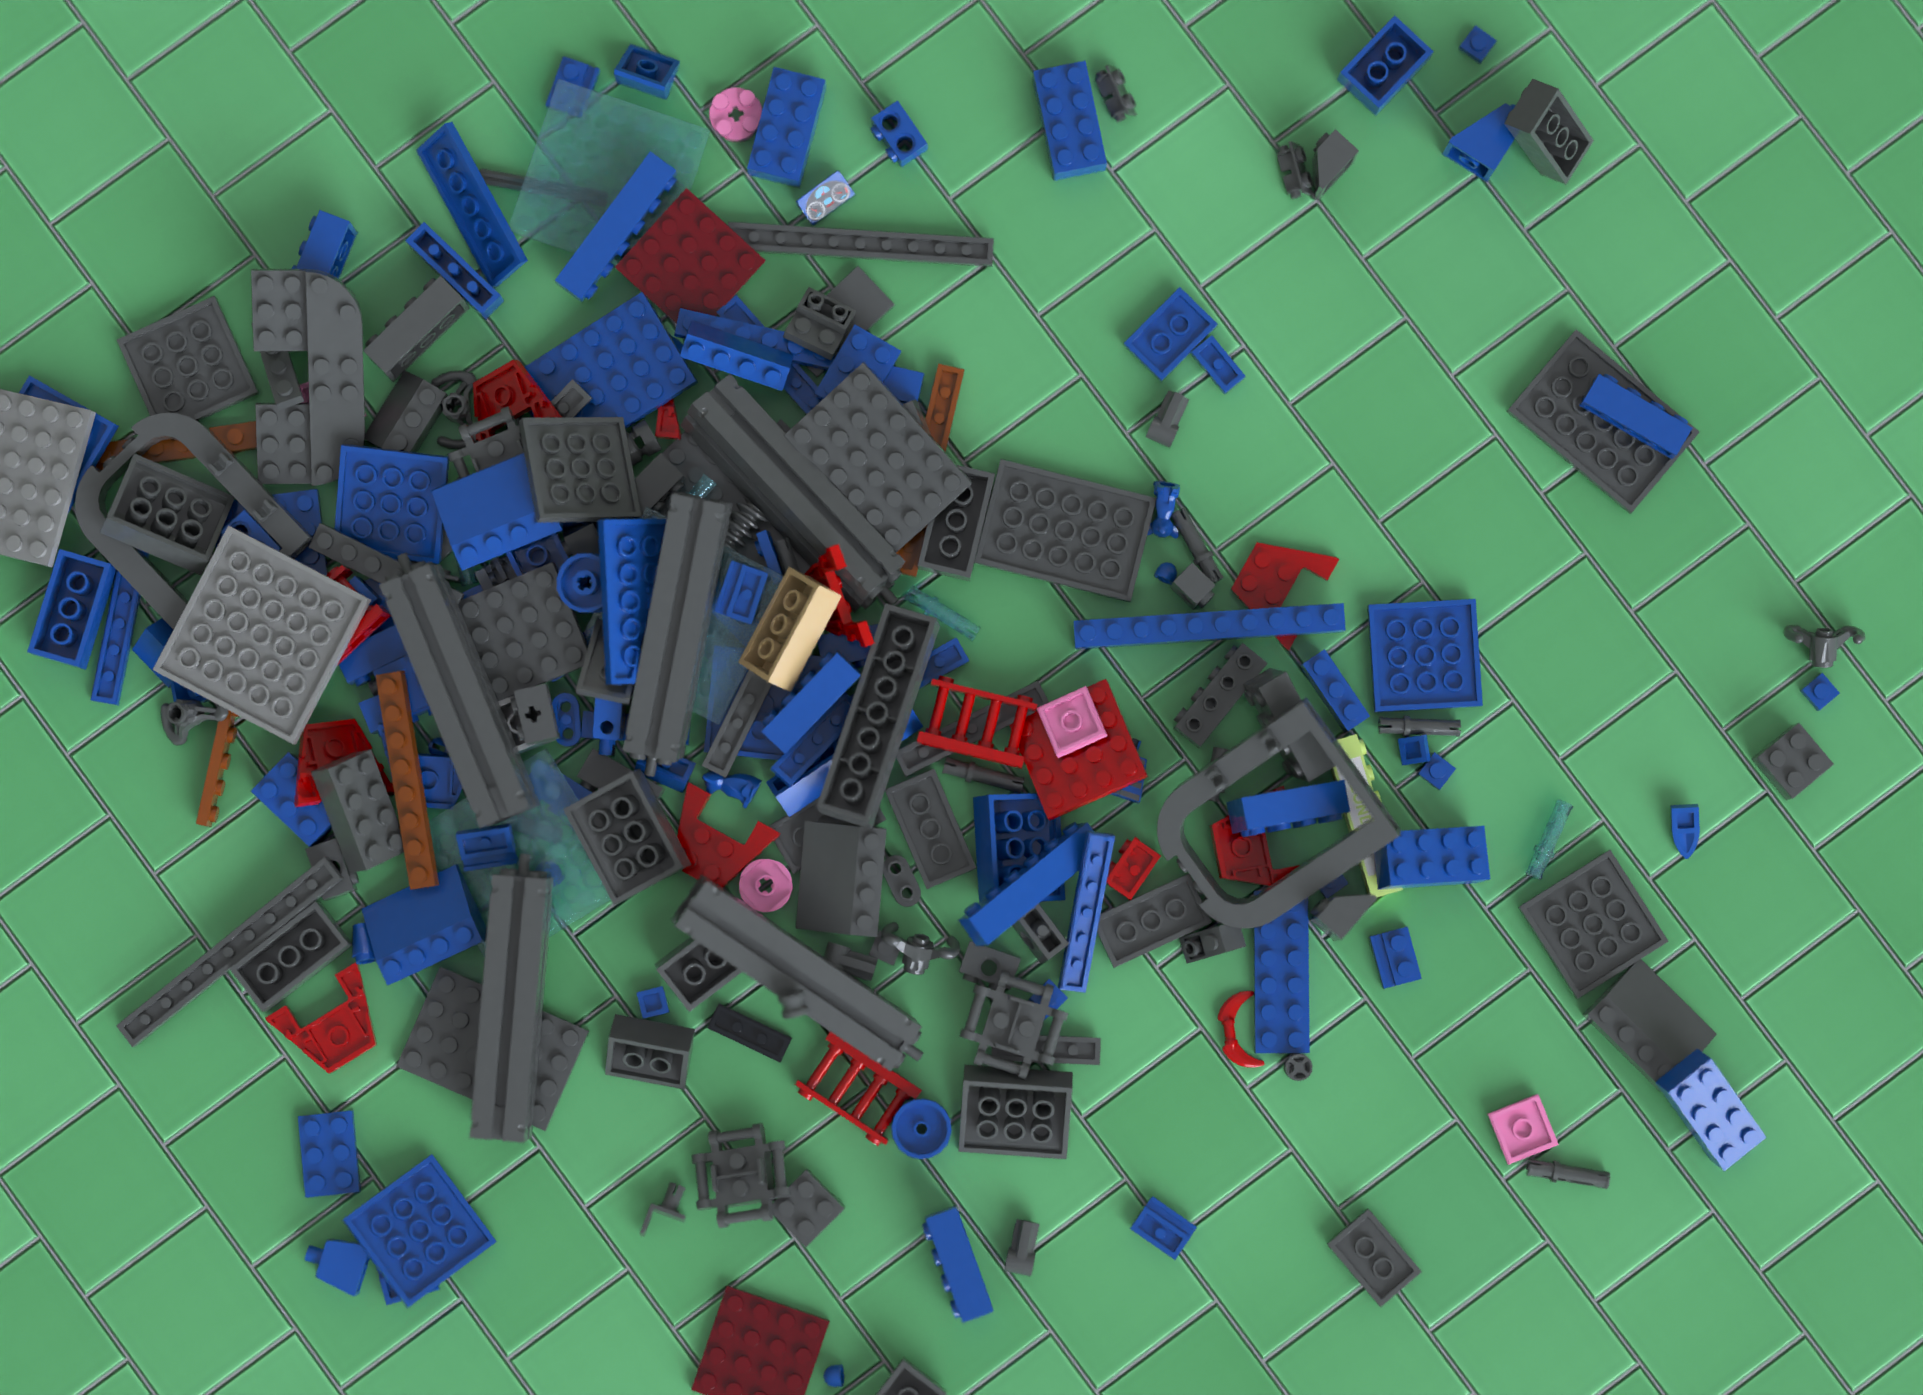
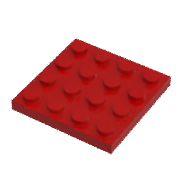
M1107 679L1087 687L1108 735L1107 737L1058 758L1038 711L1026 716L1019 750L1021 755L1024 756L1025 765L1049 820H1053L1148 777Z

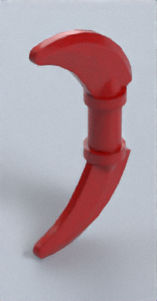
M1243 991L1229 997L1221 1006L1217 1019L1221 1021L1224 1027L1225 1045L1222 1047V1051L1235 1064L1248 1068L1263 1066L1265 1062L1251 1057L1240 1047L1238 1039H1236L1234 1023L1240 1006L1254 995L1253 991Z

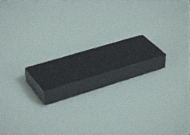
M718 1004L707 1027L780 1063L792 1040L791 1037L721 1004Z

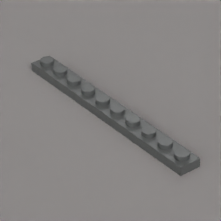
M728 222V226L756 252L992 267L994 238Z
M328 857L322 858L116 1025L130 1045L136 1047L229 972L231 966L343 879L342 875Z

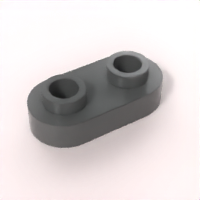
M899 855L888 857L884 861L883 874L895 900L904 907L915 905L921 897V890L908 862ZM893 864L901 866V871L898 874L891 872L890 868ZM905 888L912 890L913 894L910 898L903 897L902 891Z

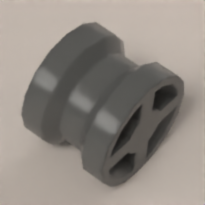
M804 990L786 992L777 997L778 1002L783 1006V1011L781 1012L783 1019L796 1018L809 1013V1008L804 1004L803 1000L805 997Z
M1292 1054L1284 1062V1071L1292 1080H1305L1312 1073V1062L1304 1054Z

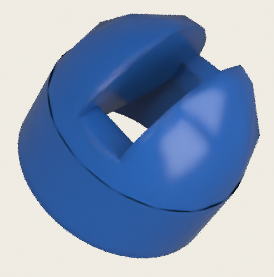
M1162 563L1156 569L1154 577L1166 584L1172 585L1177 577L1176 567L1172 563Z
M436 737L430 741L428 746L430 754L449 755L447 748H445L444 752L432 748L434 743L446 747L442 737Z
M831 1365L825 1370L823 1377L829 1386L843 1387V1365Z

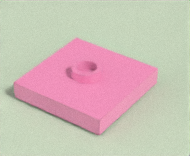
M1086 686L1037 707L1058 758L1108 736Z
M1539 1094L1487 1113L1507 1165L1559 1145Z

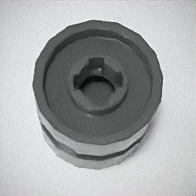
M645 419L633 425L631 432L626 431L632 466L641 462L643 455L650 457L662 450ZM638 436L645 443V446L638 449L633 440Z

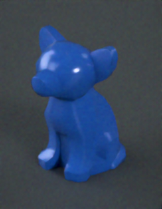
M1154 481V495L1157 497L1155 503L1157 518L1150 523L1147 535L1154 534L1160 538L1171 536L1176 539L1179 536V531L1171 522L1170 517L1175 508V499L1178 498L1180 485L1166 481Z
M709 770L702 776L707 787L706 792L713 794L717 790H721L727 796L740 800L742 807L745 809L754 798L762 783V780L748 774L727 775L725 778Z

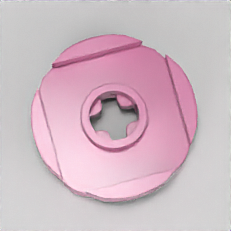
M743 88L726 89L717 94L713 99L709 112L711 125L717 134L728 141H746L757 131L762 107L752 91ZM735 108L744 112V115L739 117L740 121H734L733 117H729V113H732Z
M758 859L751 862L741 873L739 881L741 898L756 911L766 913L779 910L789 901L793 891L790 872L782 863L775 860ZM763 878L766 881L769 879L773 881V884H771L772 891L769 893L766 890L763 892L759 890L761 887L759 881Z

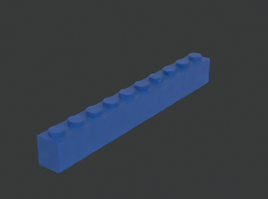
M1344 603L1074 621L1075 649L1323 634L1345 631Z

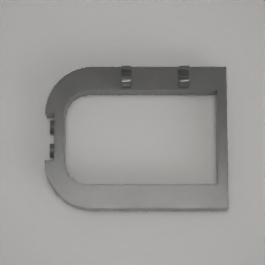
M178 413L154 414L137 422L131 429L138 436L128 439L122 446L123 450L117 456L114 455L107 459L103 464L104 469L102 471L92 465L83 475L77 488L75 511L79 526L84 535L173 630L188 600L139 549L100 533L108 514L105 504L107 492L113 483L127 471L134 453L142 456L161 440H179L282 547L279 552L295 559L310 545L313 538L208 427L188 416Z
M1306 697L1179 784L1162 806L1157 823L1158 842L1166 860L1168 861L1176 855L1179 867L1185 873L1189 872L1194 879L1193 885L1197 892L1206 896L1202 899L1199 906L1214 920L1234 928H1255L1275 920L1384 847L1401 833V828ZM1311 731L1372 818L1259 894L1250 898H1236L1228 895L1218 885L1188 843L1184 834L1186 817L1200 805Z

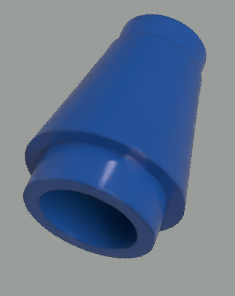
M359 923L353 925L352 958H355L356 964L375 962L376 959L366 924Z

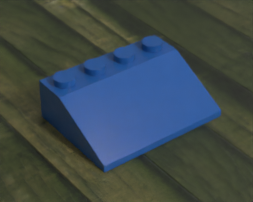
M524 453L431 490L450 545L462 571L563 529L564 522L536 523Z
M1037 793L996 794L973 797L979 903L985 899L984 894L994 886L999 887L1005 882L1004 877L1014 870L1019 871L1025 866L1023 862L1027 858L1043 852V846L1048 841L1054 838L1059 839L1062 836L1060 816L1049 820ZM1065 884L1060 885L1041 902L1065 900Z
M458 864L437 873L439 885L412 890H410L409 886L362 908L374 956L387 986L487 939V927Z

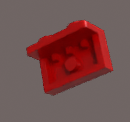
M1134 837L1132 841L1127 839L1118 851L1122 854L1121 858L1117 863L1113 861L1110 863L1106 882L1107 885L1129 900L1133 898L1161 857L1160 854L1139 841L1137 837Z

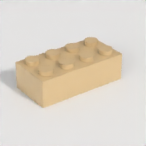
M788 567L738 663L764 680L791 692L833 611L836 609L841 595L812 577Z

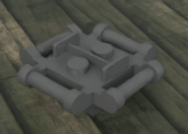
M504 407L501 409V412L473 424L459 426L458 429L466 447L449 453L447 456L449 461L454 463L459 478L470 475L463 459L465 456H471L472 463L477 472L524 453L520 427L517 425L510 407ZM506 422L508 430L475 443L472 435Z
M1002 970L996 990L975 984L973 989L975 993L965 1028L961 1029L959 1037L980 1043L974 1064L979 1066L985 1064L1017 1074L1018 1078L1026 1080L1032 1059L1053 1065L1055 1060L1053 1054L1064 1020L1067 1021L1069 1013L1048 1007L1054 989L1053 985L1046 984L1044 986L1009 975L1010 972ZM1007 985L1042 996L1041 1003L1038 1004L1005 994V987ZM987 996L993 998L983 1034L981 1035L975 1033V1029L985 997ZM1045 1015L1052 1016L1053 1020L1043 1053L1036 1052L1035 1048ZM987 1046L1024 1056L1022 1064L987 1054Z
M762 1123L753 1124L749 1128L719 1132V1130L709 1131L708 1139L711 1152L692 1155V1164H695L699 1199L696 1201L697 1210L717 1208L716 1220L719 1228L729 1227V1224L758 1219L763 1221L773 1220L772 1201H775L777 1198L790 1196V1187H787L783 1156V1150H786L785 1141L766 1143L765 1129ZM749 1138L755 1139V1145L722 1150V1143ZM771 1153L773 1155L776 1188H774ZM713 1162V1165L710 1166L713 1191L716 1192V1198L709 1199L706 1163ZM761 1203V1207L758 1209L729 1213L728 1209Z

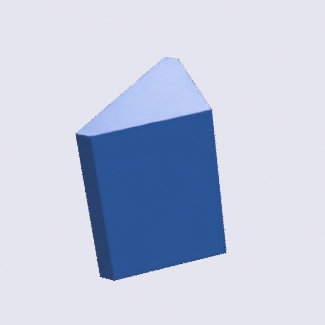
M630 44L614 69V76L619 84L667 100L680 61Z
M161 618L144 630L132 650L170 688L172 680L153 670L173 632L169 624Z

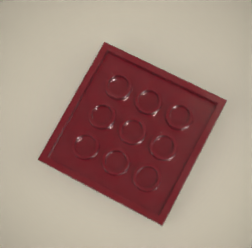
M686 188L615 268L677 324L680 308L716 316V312L733 298L766 260Z
M727 1285L691 1390L704 1395H805L830 1320Z

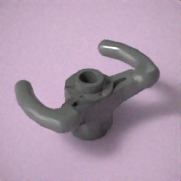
M460 370L449 371L434 378L431 384L437 388L447 382L462 381V384L455 393H450L449 396L443 398L441 402L443 406L442 412L450 421L459 423L460 426L465 424L463 422L465 420L469 425L473 424L470 394L473 390V383L477 381L475 375L471 372ZM460 405L461 408H458V412L454 413V407ZM476 434L472 435L475 443L479 442L478 440H476ZM444 436L437 438L438 445L449 449L459 450L466 447L463 439H450Z
M1788 625L1783 631L1784 636L1788 640L1795 643L1802 642L1810 649L1809 660H1811V665L1821 668L1833 667V662L1836 661L1837 649L1849 637H1853L1855 644H1860L1865 640L1864 631L1855 626H1843L1836 632L1829 628H1818L1813 633L1798 625Z
M177 699L176 702L165 703L161 706V721L169 740L174 745L179 746L185 744L189 730L207 719L216 720L217 722L223 721L229 712L218 704L216 708L203 706L200 701L195 699Z
M896 922L887 924L881 931V938L885 944L895 946L904 953L902 960L904 964L903 969L911 974L922 975L925 969H928L930 960L936 958L953 959L960 952V944L954 936L947 938L949 947H933V942L924 934H914V936L909 937L907 940L892 934L899 929Z

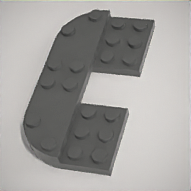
M315 269L251 270L254 351H308L309 403H298L282 410H278L275 403H256L257 469L258 480L262 484H312V486L333 482L339 477L341 445L363 446L365 402L361 308L353 292L339 281L340 279L327 272Z

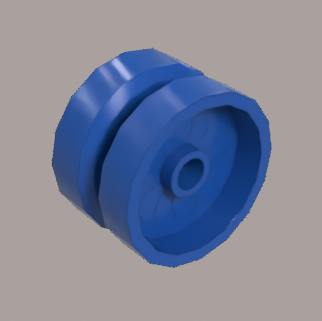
M579 553L568 558L560 567L556 578L557 591L561 600L570 609L578 612L602 613L600 554Z
M925 1098L913 1099L904 1104L895 1114L892 1124L893 1139L897 1147L907 1156L916 1159L931 1158L941 1153L948 1144L952 1132L951 1120L946 1110L936 1101ZM922 1123L927 1126L926 1133L919 1134L917 1132L918 1124Z

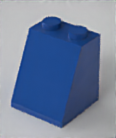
M1505 103L1453 136L1442 154L1487 182L1515 139L1504 123L1509 112L1516 105Z

